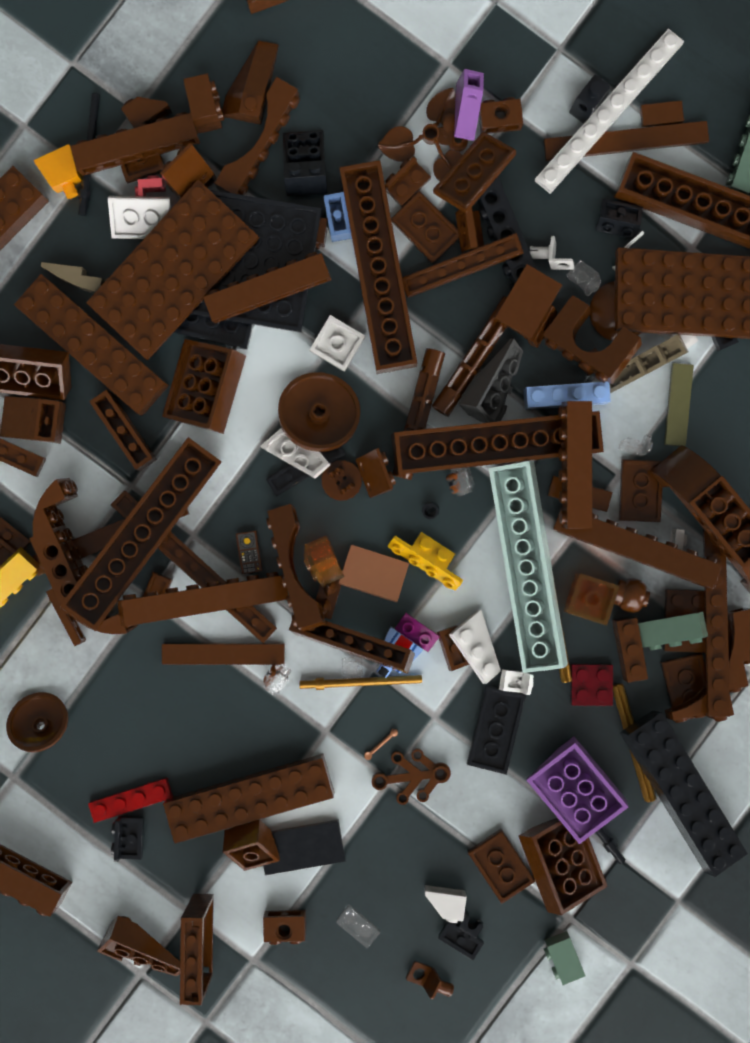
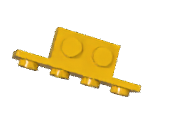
M423 532L418 535L412 546L397 536H394L388 544V548L393 553L401 555L410 564L425 571L428 576L442 582L445 587L456 591L462 584L463 580L447 570L455 553Z

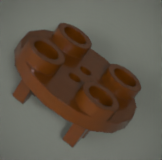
M346 460L331 463L322 474V487L325 493L330 498L338 501H346L353 498L359 492L362 485V476L359 469L353 463Z

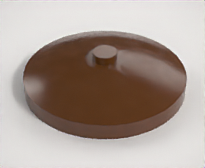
M322 372L308 373L295 378L283 390L278 404V420L285 435L297 446L316 452L330 451L344 445L354 435L360 420V404L353 389L339 377Z

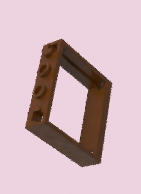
M193 894L181 917L180 1005H202L213 976L214 894ZM203 967H209V973L203 972Z

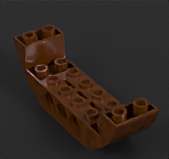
M681 445L650 470V472L662 487H670L743 576L740 582L750 593V509L722 475L698 454Z
M70 478L56 479L45 490L34 513L33 537L29 538L59 604L64 601L88 569L80 559L82 555L79 548L75 547L72 542L73 535L70 529L65 526L62 511L57 508L58 505L78 497V488ZM118 612L112 616H106L96 631L107 634H126L138 625L121 626ZM73 617L77 622H79V623H81L82 625H84L82 622H80V621L77 620L75 617Z

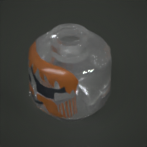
M469 468L450 469L451 473L446 476L450 492L457 494L458 497L473 492L472 488L475 487L476 483Z
M284 664L272 665L263 677L264 688L272 695L284 694L293 682L291 669Z

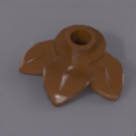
M447 112L443 120V127H438V142L441 145H448L453 151H463L468 145V140L460 138L462 142H455V139L458 138L454 137L455 114Z

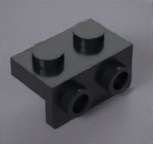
M119 816L113 822L112 835H115L114 843L111 845V855H114V862H118L120 859L141 860L143 858L144 817Z

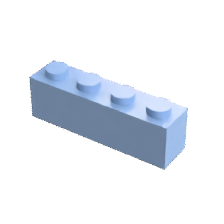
M606 381L605 383L592 382L526 387L524 389L525 410L559 408L562 406V402L592 401V405H606L611 402L610 385Z

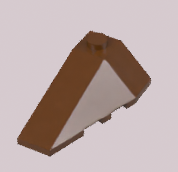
M258 40L225 96L222 110L224 117L262 125L267 102L266 94L271 84L279 47L278 44Z
M117 916L112 921L97 949V952L116 960L122 961L124 957L133 960L134 965L149 964L153 970L174 976L180 975V961L137 923L132 922L126 916Z

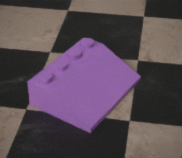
M572 737L559 747L526 779L579 844L628 808L627 799L575 737Z

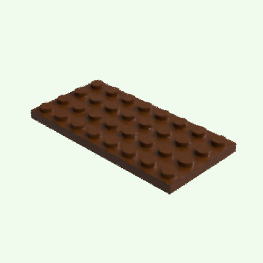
M197 180L86 303L146 360H149L204 300L203 297L207 296V293L216 287L260 237L202 182Z
M617 248L615 255V331H620L625 327L631 332L750 339V256Z

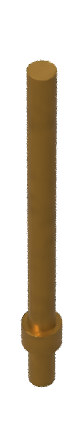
M422 675L326 680L324 678H316V680L299 681L300 689L316 688V690H324V688L417 684L422 683Z

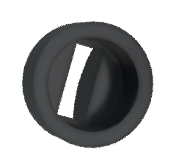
M429 502L423 506L422 513L425 518L434 519L438 516L440 509L436 503ZM435 507L436 510L429 514L427 510Z

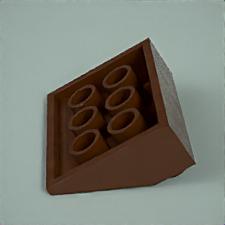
M184 339L162 417L224 434L246 355L230 348Z
M558 818L534 826L518 835L548 913L563 915L608 887L589 837L579 844Z

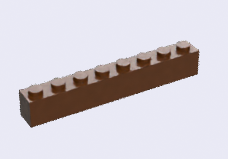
M593 513L592 528H562L559 516L553 529L555 532L710 590L714 589L723 566L718 564L719 560L709 556H706V559L698 556V552L691 549L682 551L677 549V544L666 541L665 544L658 542V538L650 534H646V536L637 534L638 530L626 526V529L617 527L619 523L609 519L606 522L598 519L599 516Z
M278 572L266 573L265 578H259V575L246 576L247 580L240 582L239 578L227 579V584L219 585V581L207 582V587L199 588V584L186 586V590L178 591V587L165 589L166 593L157 594V590L144 592V597L136 598V594L124 595L123 600H118L117 602L121 626H131L287 600L288 589L283 586L281 579L283 575H278Z

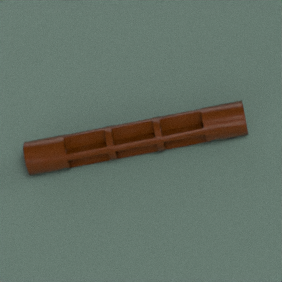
M506 296L502 297L457 369L432 404V407L444 416H450L467 386L476 376L487 356L507 328L506 325L495 319L507 298Z
M426 348L421 365L423 369L419 372L404 431L426 428L445 357L444 352ZM394 466L393 476L412 480L413 473L396 475Z

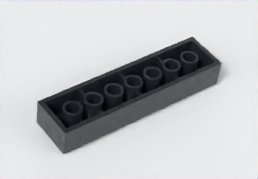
M652 710L620 732L705 873L716 877L748 854L662 712Z

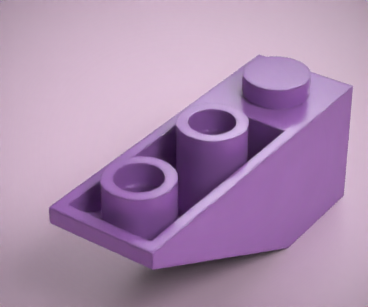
M464 69L456 83L454 137L472 141L475 139L483 96L484 73Z

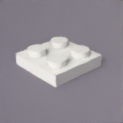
M330 315L309 351L345 372L365 339V335Z

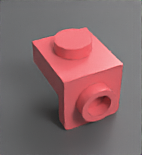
M156 175L148 176L147 179H137L138 186H135V196L146 197V193L166 191L165 181Z

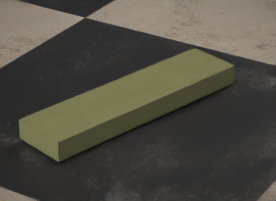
M672 364L664 445L686 446L694 365Z

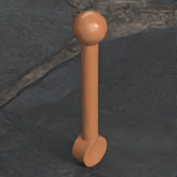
M392 729L390 734L371 751L365 752L364 758L370 760L380 747L389 739L398 735V731Z

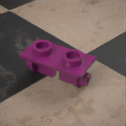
M407 613L402 616L400 622L395 627V630L427 652L430 651L440 637Z

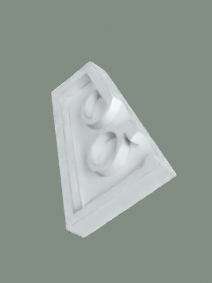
M282 428L260 446L262 449L313 478H317L330 466L329 462L320 452L306 450L294 444L285 435Z
M477 610L455 628L449 636L481 682L487 684L501 670L482 610Z

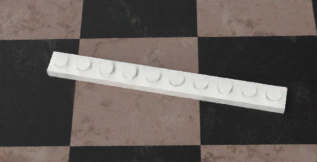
M668 28L535 178V182L551 194L677 52L684 41Z

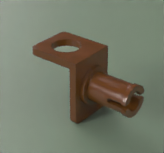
M414 961L406 975L407 981L423 986L430 999H434L437 992L447 997L453 994L454 985L441 980L433 967ZM419 968L424 970L422 977H413L415 970Z

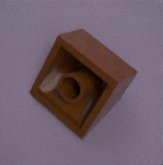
M261 820L238 825L224 831L223 853L244 871L280 861L271 830Z

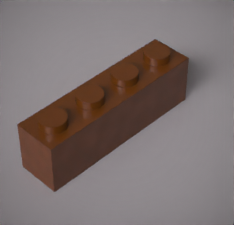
M105 390L89 401L135 470L142 471L157 460L112 392Z

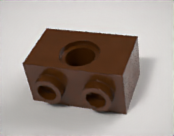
M508 97L503 99V101H483L479 112L480 133L484 131L487 134L521 130L523 126L521 99ZM503 112L505 117L498 118L495 113Z
M306 910L265 911L263 916L264 942L277 945L281 942L300 944L302 941H305ZM287 925L290 930L282 931L280 926Z

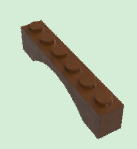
M276 77L266 94L268 110L265 128L257 143L247 154L223 167L214 183L219 191L246 195L249 188L247 185L251 179H255L259 172L258 166L261 161L264 162L269 155L268 149L271 144L277 142L280 135L278 132L282 126L285 127L290 118L289 113L292 108L296 109L300 102L297 88Z
M291 504L267 511L269 518H266L267 525L272 530L274 536L271 537V541L279 555L276 557L279 568H282L284 574L281 576L282 583L289 593L286 596L287 602L294 612V615H292L294 627L301 631H306L326 625L321 604L304 590L295 571L293 560L294 545L300 529L296 509Z

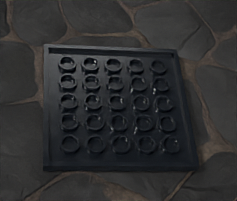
M210 190L260 237L214 289H226L227 285L232 282L247 281L246 278L251 275L258 274L261 276L266 274V270L272 267H278V269L285 267L287 262L295 259L301 261L306 259V255L315 252L322 208ZM309 289L226 320L302 333ZM204 300L191 313L192 315L210 317Z

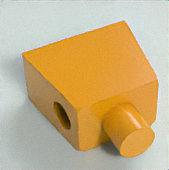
M69 144L34 160V163L56 193L64 191L67 199H72L78 195L75 185L82 182V176L76 168Z

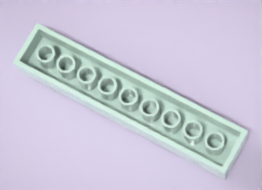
M534 461L489 468L523 673L564 668L568 665Z

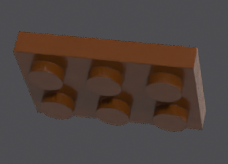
M665 589L664 618L703 612L705 618L704 591ZM702 638L703 642L690 644L689 640L682 641V645L676 647H669V644H663V650L706 653L705 638Z

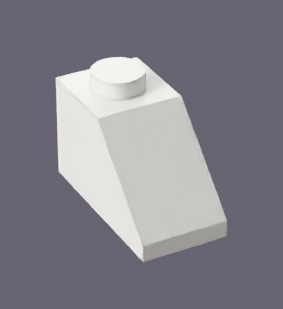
M425 885V896L443 919L450 923L464 920L467 898L465 890Z

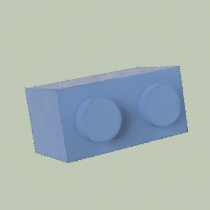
M344 192L324 195L332 242L352 239Z

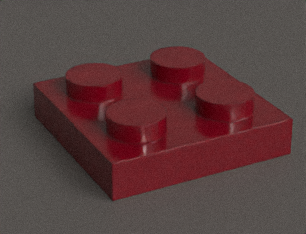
M571 664V705L613 706V665Z

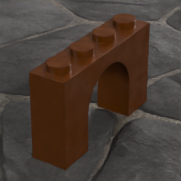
M572 295L544 332L545 344L552 350L558 349L561 351L562 356L567 360L578 362V366L584 371L588 372L590 370L595 373V377L601 382L605 383L607 381L613 384L641 347V337L623 327L611 344L604 350L599 352L583 351L575 344V337L580 327L591 314V310L588 304Z

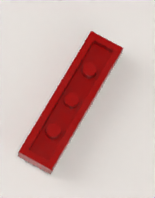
M165 777L88 803L93 822L96 823L171 799L173 794L168 779Z

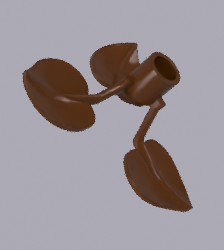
M454 88L441 91L428 103L426 109L427 118L436 123L427 124L423 128V134L419 135L414 141L413 134L408 128L403 126L392 128L378 143L381 152L394 161L404 162L407 158L410 160L415 155L413 145L421 140L428 145L435 144L441 158L435 161L433 173L436 179L441 181L462 156L460 152L453 150L447 151L444 155L438 142L439 124L443 125L447 112L455 114L456 94Z

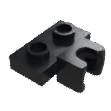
M465 911L464 920L458 921V924L446 922L438 935V939L471 960H474L484 944V941L477 937L483 928V922L477 919L474 924H468L470 917L468 911Z

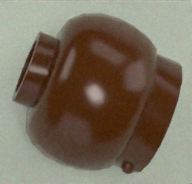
M620 579L613 604L619 605L626 612H639L642 607H647L650 591H647L646 584L639 579Z

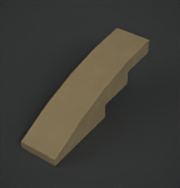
M41 262L42 268L62 281L93 294L105 282L102 278L87 276V271L82 267Z
M680 334L632 358L613 384L609 383L610 393L688 353L689 351Z

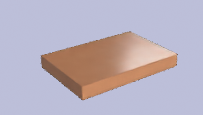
M351 545L338 584L397 603L409 563Z

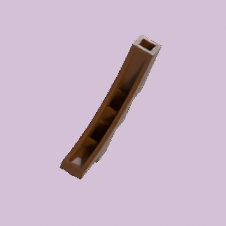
M750 608L728 611L730 693L742 691V687L748 686L744 664H750ZM706 686L682 704L666 709V718L673 720L675 723L687 721L688 717L702 718L707 716ZM730 697V716H732L734 711ZM708 717L716 722L727 720V717Z

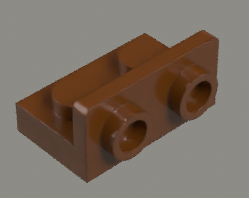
M415 156L410 160L407 158L400 165V170L396 174L392 173L385 180L386 192L401 207L431 180V176L417 163Z

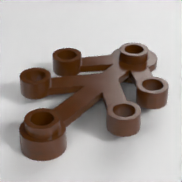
M415 748L411 753L412 759L416 762L420 761L429 769L421 771L406 760L402 752L394 751L391 755L392 762L399 764L409 773L385 775L382 772H378L373 775L371 783L376 790H383L387 784L410 781L406 788L398 792L396 796L397 802L405 805L419 783L424 779H430L424 788L417 791V799L420 802H426L429 799V794L438 783H445L449 780L451 775L449 766L442 762L435 764L423 754L420 748ZM417 751L420 752L421 757L415 758L414 753ZM399 754L401 759L399 761L394 760V755ZM437 770H444V774L442 776L437 775ZM378 777H382L384 780L380 784L376 782ZM421 792H425L427 794V796L423 799L419 797V794ZM405 795L406 800L400 801L399 796Z

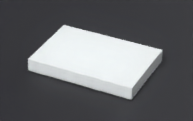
M109 196L108 207L111 237L144 239L172 209L171 197Z

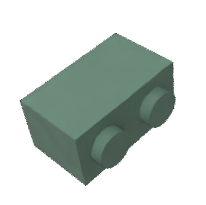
M567 931L545 939L547 947L543 949L548 961L553 960L555 966L551 967L556 980L560 978L562 985H566L586 976Z

